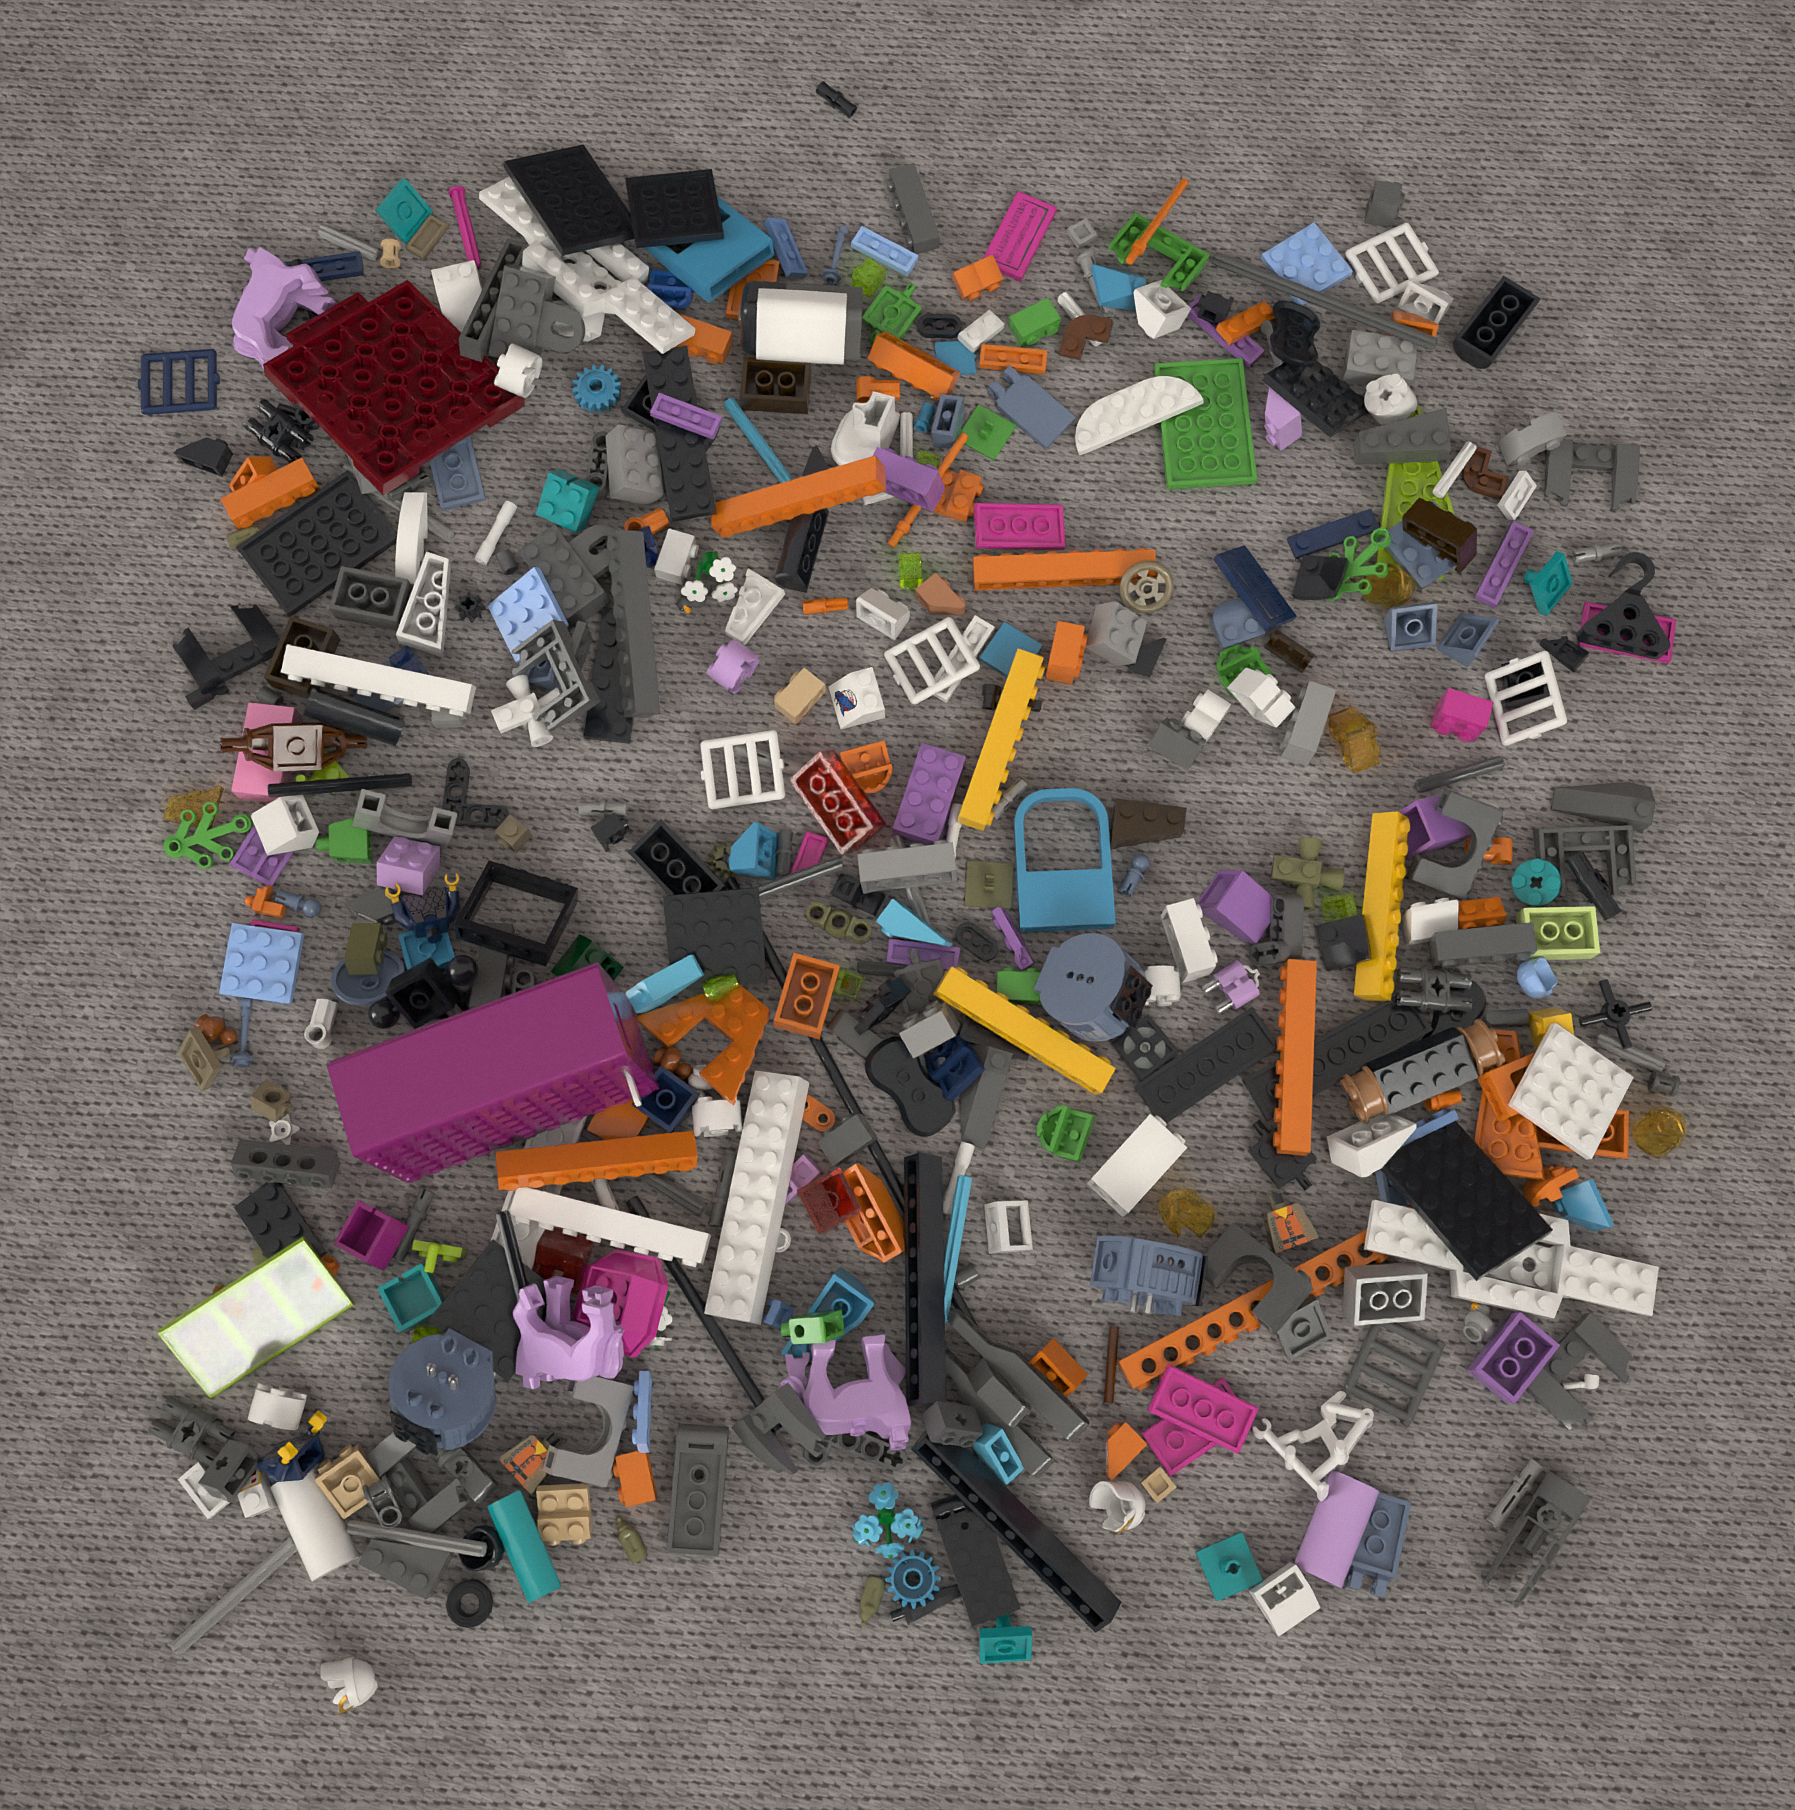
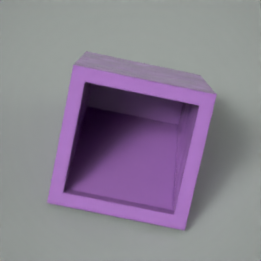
M1442 794L1416 800L1399 811L1409 818L1410 831L1407 835L1408 853L1405 856L1406 860L1413 859L1415 854L1425 855L1471 837L1465 823L1442 815L1435 810Z
M1219 870L1196 903L1200 905L1202 914L1244 942L1257 943L1265 935L1266 928L1271 923V901L1273 897L1243 870Z

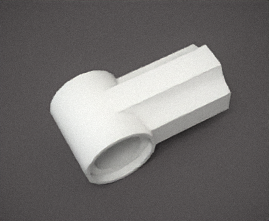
M322 998L316 1000L311 1022L306 1028L304 1036L317 1049L327 1048L332 1041L331 1031L339 1005L337 1002ZM323 1031L322 1038L314 1041L315 1034Z

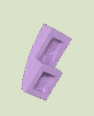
M807 1153L803 1154L793 1164L785 1205L822 1172Z

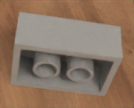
M1352 330L1346 345L1342 380L1347 383L1367 386L1368 383L1382 376L1399 374L1410 387L1414 379L1418 345L1395 336Z
M618 424L606 435L610 498L652 505L664 495L657 435L655 432Z
M1309 681L1306 688L1301 687L1299 695L1296 696L1293 704L1295 709L1286 725V734L1283 736L1279 749L1283 750L1281 758L1304 766L1309 764L1317 751L1336 689L1313 681Z
M1416 1262L1345 1267L1342 1314L1354 1326L1425 1320L1428 1273Z

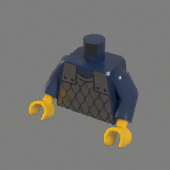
M456 873L457 879L454 883L448 882V874L445 875L444 879L449 886V891L444 887L425 891L423 896L414 893L403 895L401 900L398 897L401 891L398 884H394L397 890L396 894H390L388 887H386L385 895L392 899L391 907L397 923L406 930L413 931L417 938L427 937L428 942L431 944L440 942L442 940L441 934L449 931V924L455 921L460 910L459 890H456L460 880L458 874Z
M318 1410L308 1421L313 1427H309L304 1436L279 1442L266 1456L258 1459V1470L266 1472L269 1481L272 1483L303 1480L325 1456L318 1436L320 1434L319 1430L327 1421V1417Z

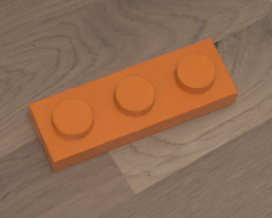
M1263 301L1219 323L1215 330L1231 345L1260 330L1261 324L1267 320L1274 323L1273 309L1266 301Z
M982 344L979 368L1004 371L1010 365L1017 372L1045 375L1048 350Z

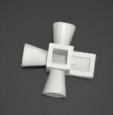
M527 675L513 677L506 683V686L516 700L491 710L500 733H504L523 725L525 730H529L532 747L543 746L552 741L553 736L550 731L546 730L547 727L544 722L547 721L544 718L540 721H535L532 715L561 695L558 687L537 699L535 693L531 694Z

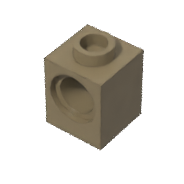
M267 1079L251 1095V1109L275 1123L281 1116H286L292 1107L291 1093Z

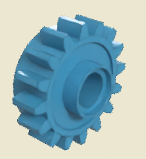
M594 364L592 365V370L584 367L585 373H577L578 380H573L574 388H572L576 403H580L582 410L588 408L590 413L598 411L601 414L602 410L605 409L610 411L612 405H617L616 398H621L620 390H622L618 375H614L611 368L605 371L604 365H601L600 369H596ZM595 388H601L598 391H593Z
M914 1550L910 1551V1556H906L904 1552H901V1560L892 1559L895 1565L894 1568L887 1567L891 1577L885 1578V1582L892 1584L887 1591L888 1593H896L893 1598L895 1602L899 1599L903 1600L902 1607H905L908 1602L911 1603L912 1609L916 1608L917 1602H920L925 1607V1599L929 1598L933 1601L934 1596L931 1592L939 1591L940 1589L935 1585V1582L940 1581L941 1577L934 1574L939 1567H932L930 1564L933 1558L930 1557L925 1560L923 1551H921L919 1556H915ZM910 1572H916L920 1575L921 1580L917 1586L912 1587L906 1583V1576Z

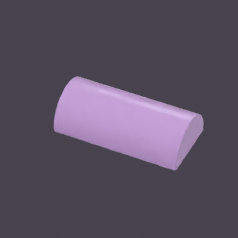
M1331 1470L1326 1481L1329 1485L1328 1496L1322 1502L1318 1501L1294 1564L1299 1569L1342 1588L1379 1491L1352 1477Z

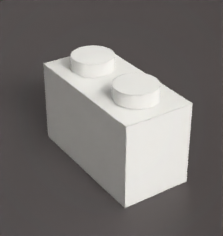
M668 529L654 568L657 578L681 585L685 578H689L691 573L690 562L692 558H696L699 548L696 544L695 536Z

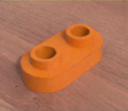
M807 1094L806 1102L808 1107L804 1109L802 1120L819 1132H824L834 1127L835 1115L833 1111ZM821 1115L828 1117L826 1123L819 1122L818 1119Z

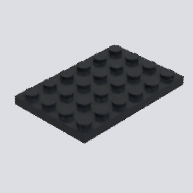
M584 144L504 161V169L561 256L634 239L629 210Z
M347 470L245 540L236 549L290 618V616L336 585L341 566L360 569L396 544L397 532L367 493H361L358 482Z
M1456 1120L1421 1138L1419 1137L1399 1149L1380 1169L1476 1281L1536 1244L1553 1231L1550 1225Z

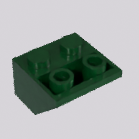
M579 934L550 972L559 977L598 962L614 981L624 967L595 942Z

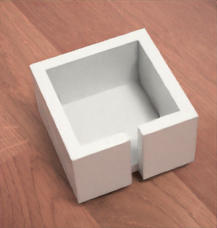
M1245 668L1227 687L1254 719L1275 728L1295 709V706L1290 702L1291 696L1283 689L1280 690L1278 688V681L1272 675H1264L1258 669L1254 671Z

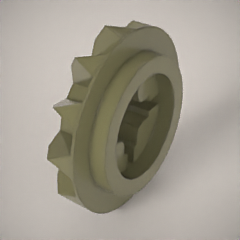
M723 841L718 845H714L709 853V867L718 877L732 878L738 875L731 871L730 868H727L725 862H720V859L724 858V851L729 856L731 855V846L734 842Z

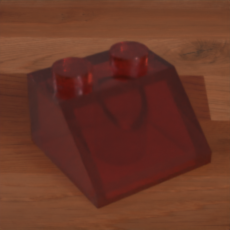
M841 1167L796 1190L819 1235L835 1229L863 1212Z

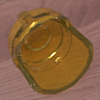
M1392 563L1387 564L1389 573L1386 577L1378 578L1376 575L1364 577L1372 585L1371 592L1363 595L1367 602L1390 609L1391 607H1399L1407 603L1411 598L1416 586L1414 578ZM1367 584L1362 586V590L1367 587Z
M1666 1106L1656 1107L1648 1111L1632 1127L1633 1139L1638 1148L1647 1155L1663 1157L1678 1147L1687 1134L1684 1114Z
M1175 1188L1159 1200L1160 1217L1167 1224L1169 1230L1178 1238L1181 1236L1180 1228L1186 1226L1197 1236H1202L1213 1224L1215 1218L1214 1208L1193 1189Z

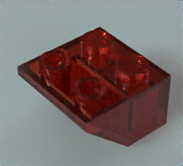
M555 1227L553 1231L545 1229L536 1245L533 1271L544 1280L554 1276L574 1280L571 1293L578 1295L585 1269L591 1257L593 1241L586 1240V1237L580 1235L574 1237L563 1234V1230Z

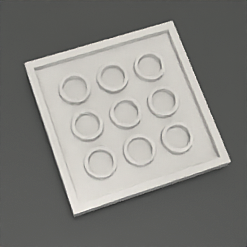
M1553 1023L1550 1024L1508 1106L1586 1160L1592 1159L1634 1077L1563 1027Z

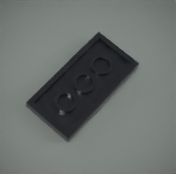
M266 1182L234 1207L267 1259L303 1236L320 1258L327 1254L280 1182ZM300 1251L274 1268L282 1282L288 1284L309 1268L311 1264Z

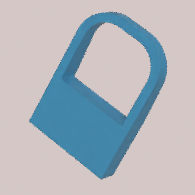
M718 196L724 239L695 242L679 254L673 252L666 245L645 247L664 267L708 303L774 256L773 240Z
M1077 788L1044 789L1030 794L1019 805L1013 827L1019 932L1113 929L1116 923L1109 821L1104 805L1090 792ZM1078 801L1087 805L1095 814L1098 822L1100 869L1027 872L1023 827L1026 813L1033 806L1042 802Z

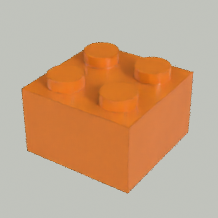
M1057 621L1045 679L1072 684L1073 679L1079 677L1088 635L1083 634L1085 626Z

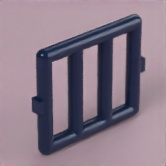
M214 349L143 354L141 356V379H138V388L141 390V413L153 415L215 410L217 408V384H220V376L217 373V352ZM207 358L208 401L195 402V359ZM185 360V403L172 404V361ZM150 362H163V405H150Z

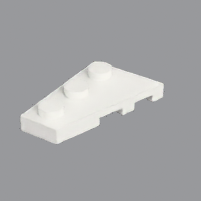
M749 568L746 573L745 583L739 591V599L736 606L733 607L725 629L726 635L738 640L743 645H746L785 595L783 589Z

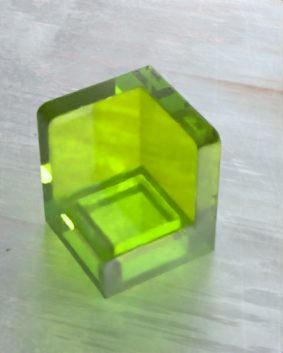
M1353 893L1324 897L1320 902L1324 923L1357 915Z

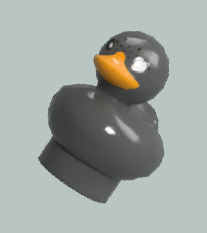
M702 581L704 587L708 590L705 600L702 602L696 600L689 601L687 596H681L677 601L679 610L690 613L692 607L701 608L704 606L707 599L712 597L710 584L707 581Z

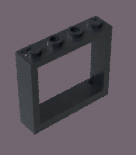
M489 860L454 924L455 938L546 967L577 905L578 888L567 883L551 880L545 876L541 877L529 873L526 870H519L506 866L503 863L500 864ZM493 882L565 904L545 944L473 922Z

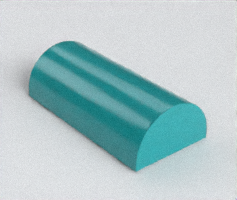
M518 1490L487 1506L527 1603L560 1588L561 1583L522 1492Z

